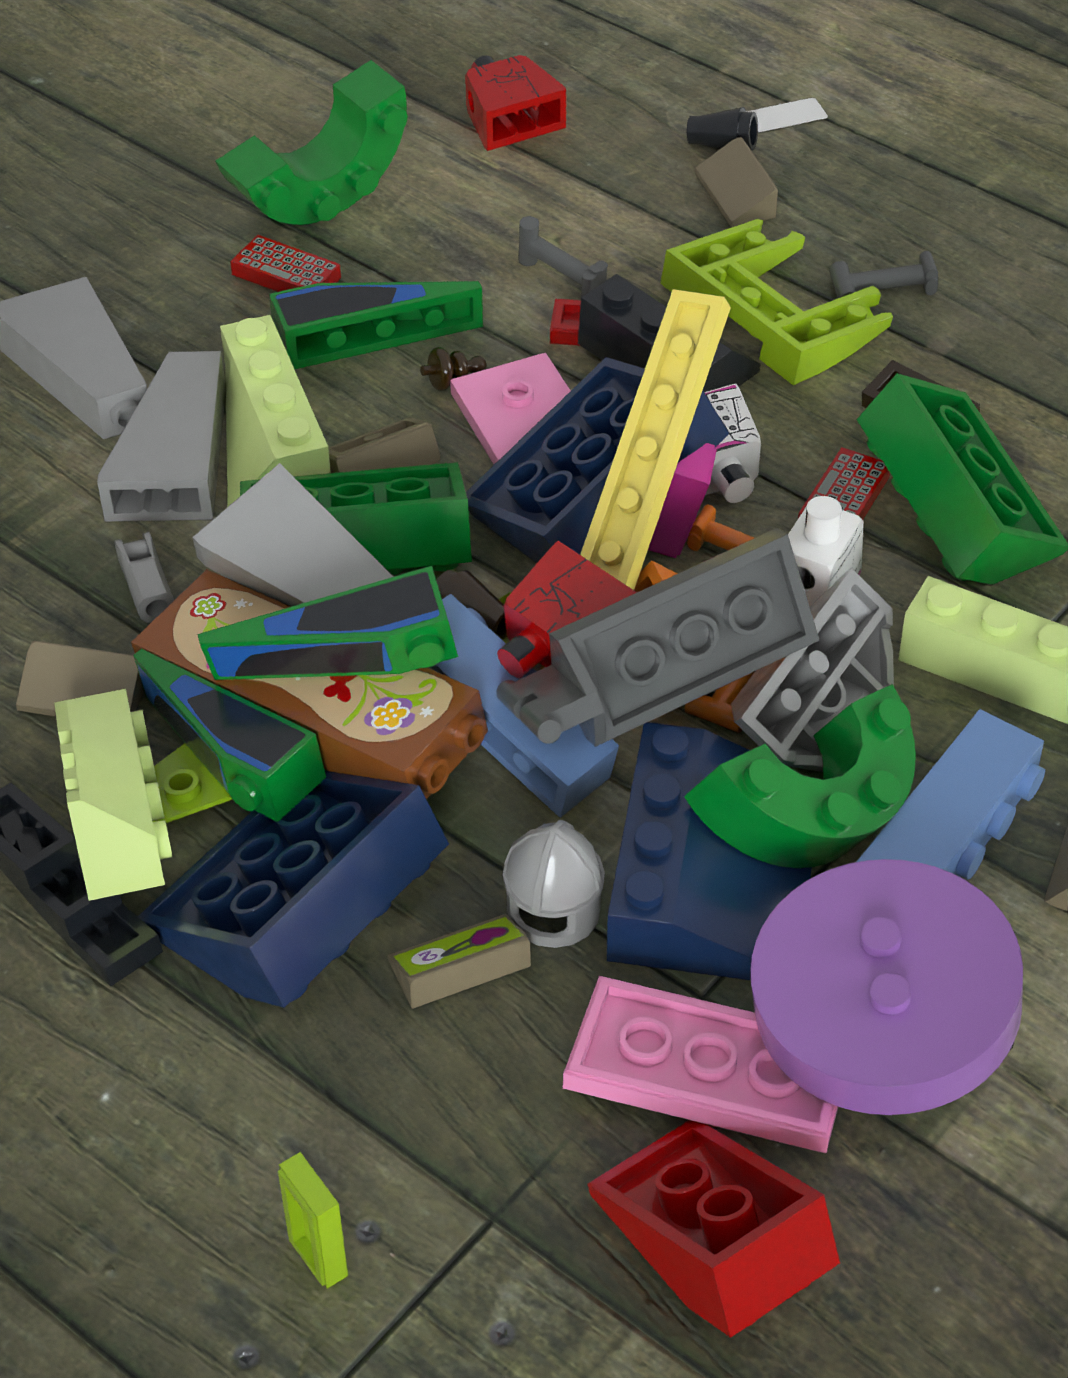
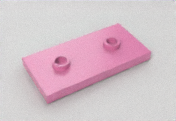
M546 352L450 380L451 395L493 465L571 391Z
M603 976L598 977L563 1073V1089L821 1153H827L838 1106L821 1100L805 1091L779 1068L762 1041L757 1027L755 1012Z

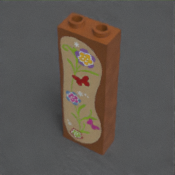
M208 569L131 641L135 653L142 648L315 733L324 769L331 772L419 785L426 800L431 794L438 792L444 786L448 775L468 753L475 751L481 745L485 734L488 732L479 690L430 668H419L402 674L214 680L199 644L197 634L291 606Z

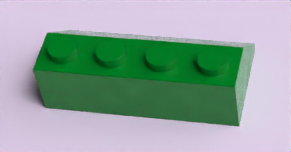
M897 373L856 419L868 437L866 441L867 446L874 455L884 462L893 476L891 478L893 487L909 501L917 514L916 522L919 528L933 539L943 555L942 563L944 567L955 578L962 581L970 580L994 585L1057 558L1068 550V542L966 392Z
M458 462L293 476L391 575L401 573L404 568L432 566L433 571H447L457 568L459 563L472 562L468 498ZM260 479L240 481V496Z

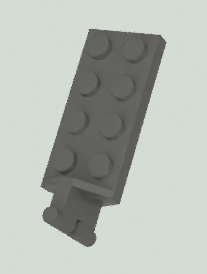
M779 528L773 529L549 633L552 665L518 681H503L498 686L496 694L497 698L541 742L546 744L553 743L559 739L561 732L579 724L586 739L596 747L819 641L820 639L788 534Z

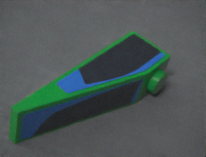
M479 281L316 283L269 294L271 317L294 370L483 327L482 286Z
M432 566L197 634L199 644L214 680L402 674L419 668L432 667L439 662L458 657Z
M142 648L133 655L147 700L227 791L236 804L244 810H255L279 822L326 778L315 733Z

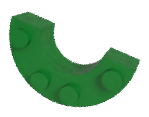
M372 60L333 84L334 102L329 119L320 133L307 145L290 153H275L254 135L215 160L224 178L265 215L278 222L292 225L329 221L339 212L351 207L363 196L372 193L378 186L379 179L388 168L398 149L408 119L405 87Z
M893 684L851 703L813 735L822 754L823 780L799 774L783 764L770 748L763 744L720 764L689 791L684 798L698 817L717 836L735 849L756 860L789 868H808L827 864L849 852L886 824L904 804L913 783L916 760L910 712L902 702Z

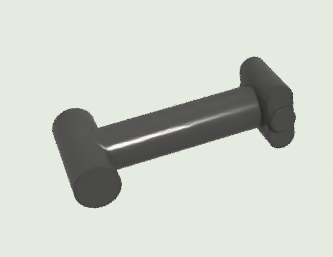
M526 216L520 220L518 252L520 264L533 266L537 263L538 259L582 285L581 297L607 280L608 264L605 261H598L589 267L539 236V220L537 218Z
M930 251L922 252L919 256V264L851 273L846 262L837 261L829 268L837 298L870 286H875L881 290L923 284L927 295L935 294L938 289V271Z

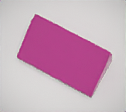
M706 443L677 463L648 550L673 558L681 554L710 485L717 451L714 449L715 445Z

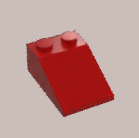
M688 1120L587 1184L591 1197L690 1310L730 1338L755 1323L759 1318L840 1264L824 1194L704 1123Z

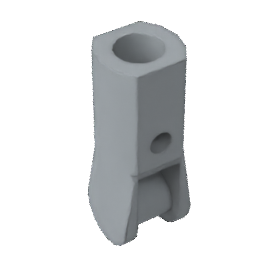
M146 532L142 534L143 539L125 544H123L121 539L114 542L117 557L141 620L151 623L174 601V597L151 534Z

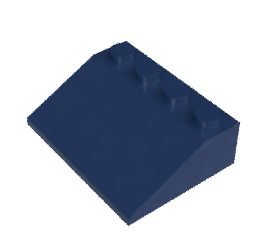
M605 357L466 491L469 513L535 563H538L557 541L581 554L645 368ZM703 390L678 463L706 443L715 445L716 448L729 435L728 430Z
M650 722L643 724L608 911L607 961L751 980L752 954L763 924L775 907L791 891L811 879L812 867L789 868L776 866L756 860L740 852L717 836L698 817L684 798L689 791L720 764L750 750L705 729Z
M325 771L326 778L279 822L255 810L248 814L137 917L158 934L161 944L241 996L285 1008L290 1002L302 996L307 990L309 983L332 960L343 955L348 950L351 941L373 919L383 915L391 906V901L414 879L423 875L430 868L431 862L449 845L419 785Z

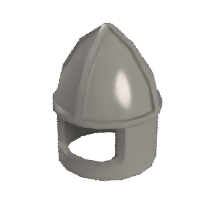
M558 820L556 823L543 824L536 829L528 831L513 842L504 863L503 881L507 894L508 916L526 933L529 941L537 946L558 948L574 945L589 936L599 921L605 871L601 858L594 851L593 845L583 834L575 831L573 825L566 821ZM519 908L539 917L559 918L567 916V928L558 933L538 931L524 923L519 915Z

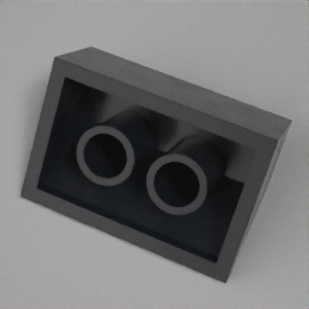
M615 274L581 297L578 344L601 360L607 357L646 368L668 303L646 288ZM720 338L703 391L707 392L732 384H737L739 387L760 372L761 364Z

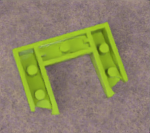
M755 219L667 249L660 284L670 292L675 289L725 297L731 307L728 316L746 329L753 337L763 342L759 360L793 386L824 372L851 356L891 326L893 318L891 312L874 316L870 310V307L879 305L881 297L879 289L875 286L867 287L803 311L758 278L803 249L805 236L798 232L791 231L787 237L772 242L767 240L764 234L760 233L763 220Z

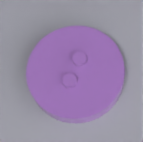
M892 859L866 860L839 866L816 875L791 891L775 907L763 924L755 942L751 961V987L757 1027L766 1049L779 1068L805 1091L830 1104L852 1111L880 1115L910 1114L940 1107L959 1099L983 1083L1000 1066L1015 1041L1021 1021L1023 996V962L1018 940L1010 923L995 903L977 887L951 872L919 862Z

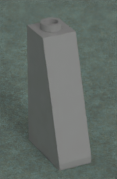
M87 277L0 301V351L102 439L122 434L148 388Z
M221 351L168 352L98 474L97 484L105 522L213 520L226 397Z
M280 463L193 536L197 558L206 567L234 582L291 607L393 577Z

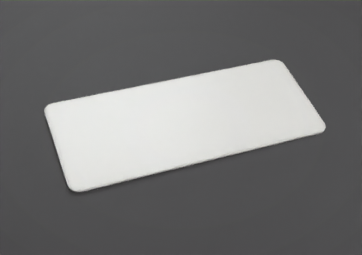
M815 98L746 111L756 113L758 133L828 118V115Z

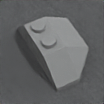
M852 568L845 572L810 606L820 640L756 670L731 703L734 722L758 746L766 744L786 766L823 772L822 754L813 735L851 703L891 684L894 686L893 647L889 628L893 626V608Z

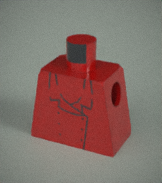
M517 55L500 61H495L491 56H481L474 61L471 69L465 74L467 112L487 151L566 128V88L527 56Z
M557 541L506 598L504 614L509 642L498 650V659L505 670L516 678H522L539 663L544 667L552 665L549 633L637 592L560 541Z

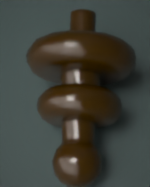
M436 347L430 352L427 365L420 367V372L422 376H429V380L435 389L443 391L450 386L451 379L468 375L469 372L475 373L486 370L487 363L481 356H474L467 360L460 351H453L449 355L444 348Z

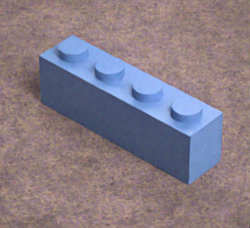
M449 594L442 601L458 657L439 662L428 668L479 690L488 732L485 734L481 745L561 818L611 777L619 745L611 739L595 747L586 739L579 724L561 732L559 739L553 743L546 744L541 742L497 698L496 694L498 686L503 681H518L537 671L533 668L522 678H516L509 674L500 663L497 655L498 650L506 643L488 628L485 620L476 610L466 608L452 594Z
M979 709L857 862L880 859L913 861L938 867L960 878L971 879L984 858L985 845L992 837L1000 840L1009 829L1015 816V806L1021 798L1030 801L1038 791L1045 775V768L1039 766L1044 740Z

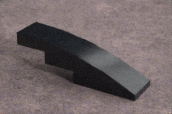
M12 782L0 789V869L59 936L110 986H113L161 954L163 949L158 934L122 903L120 894L89 901L75 836Z

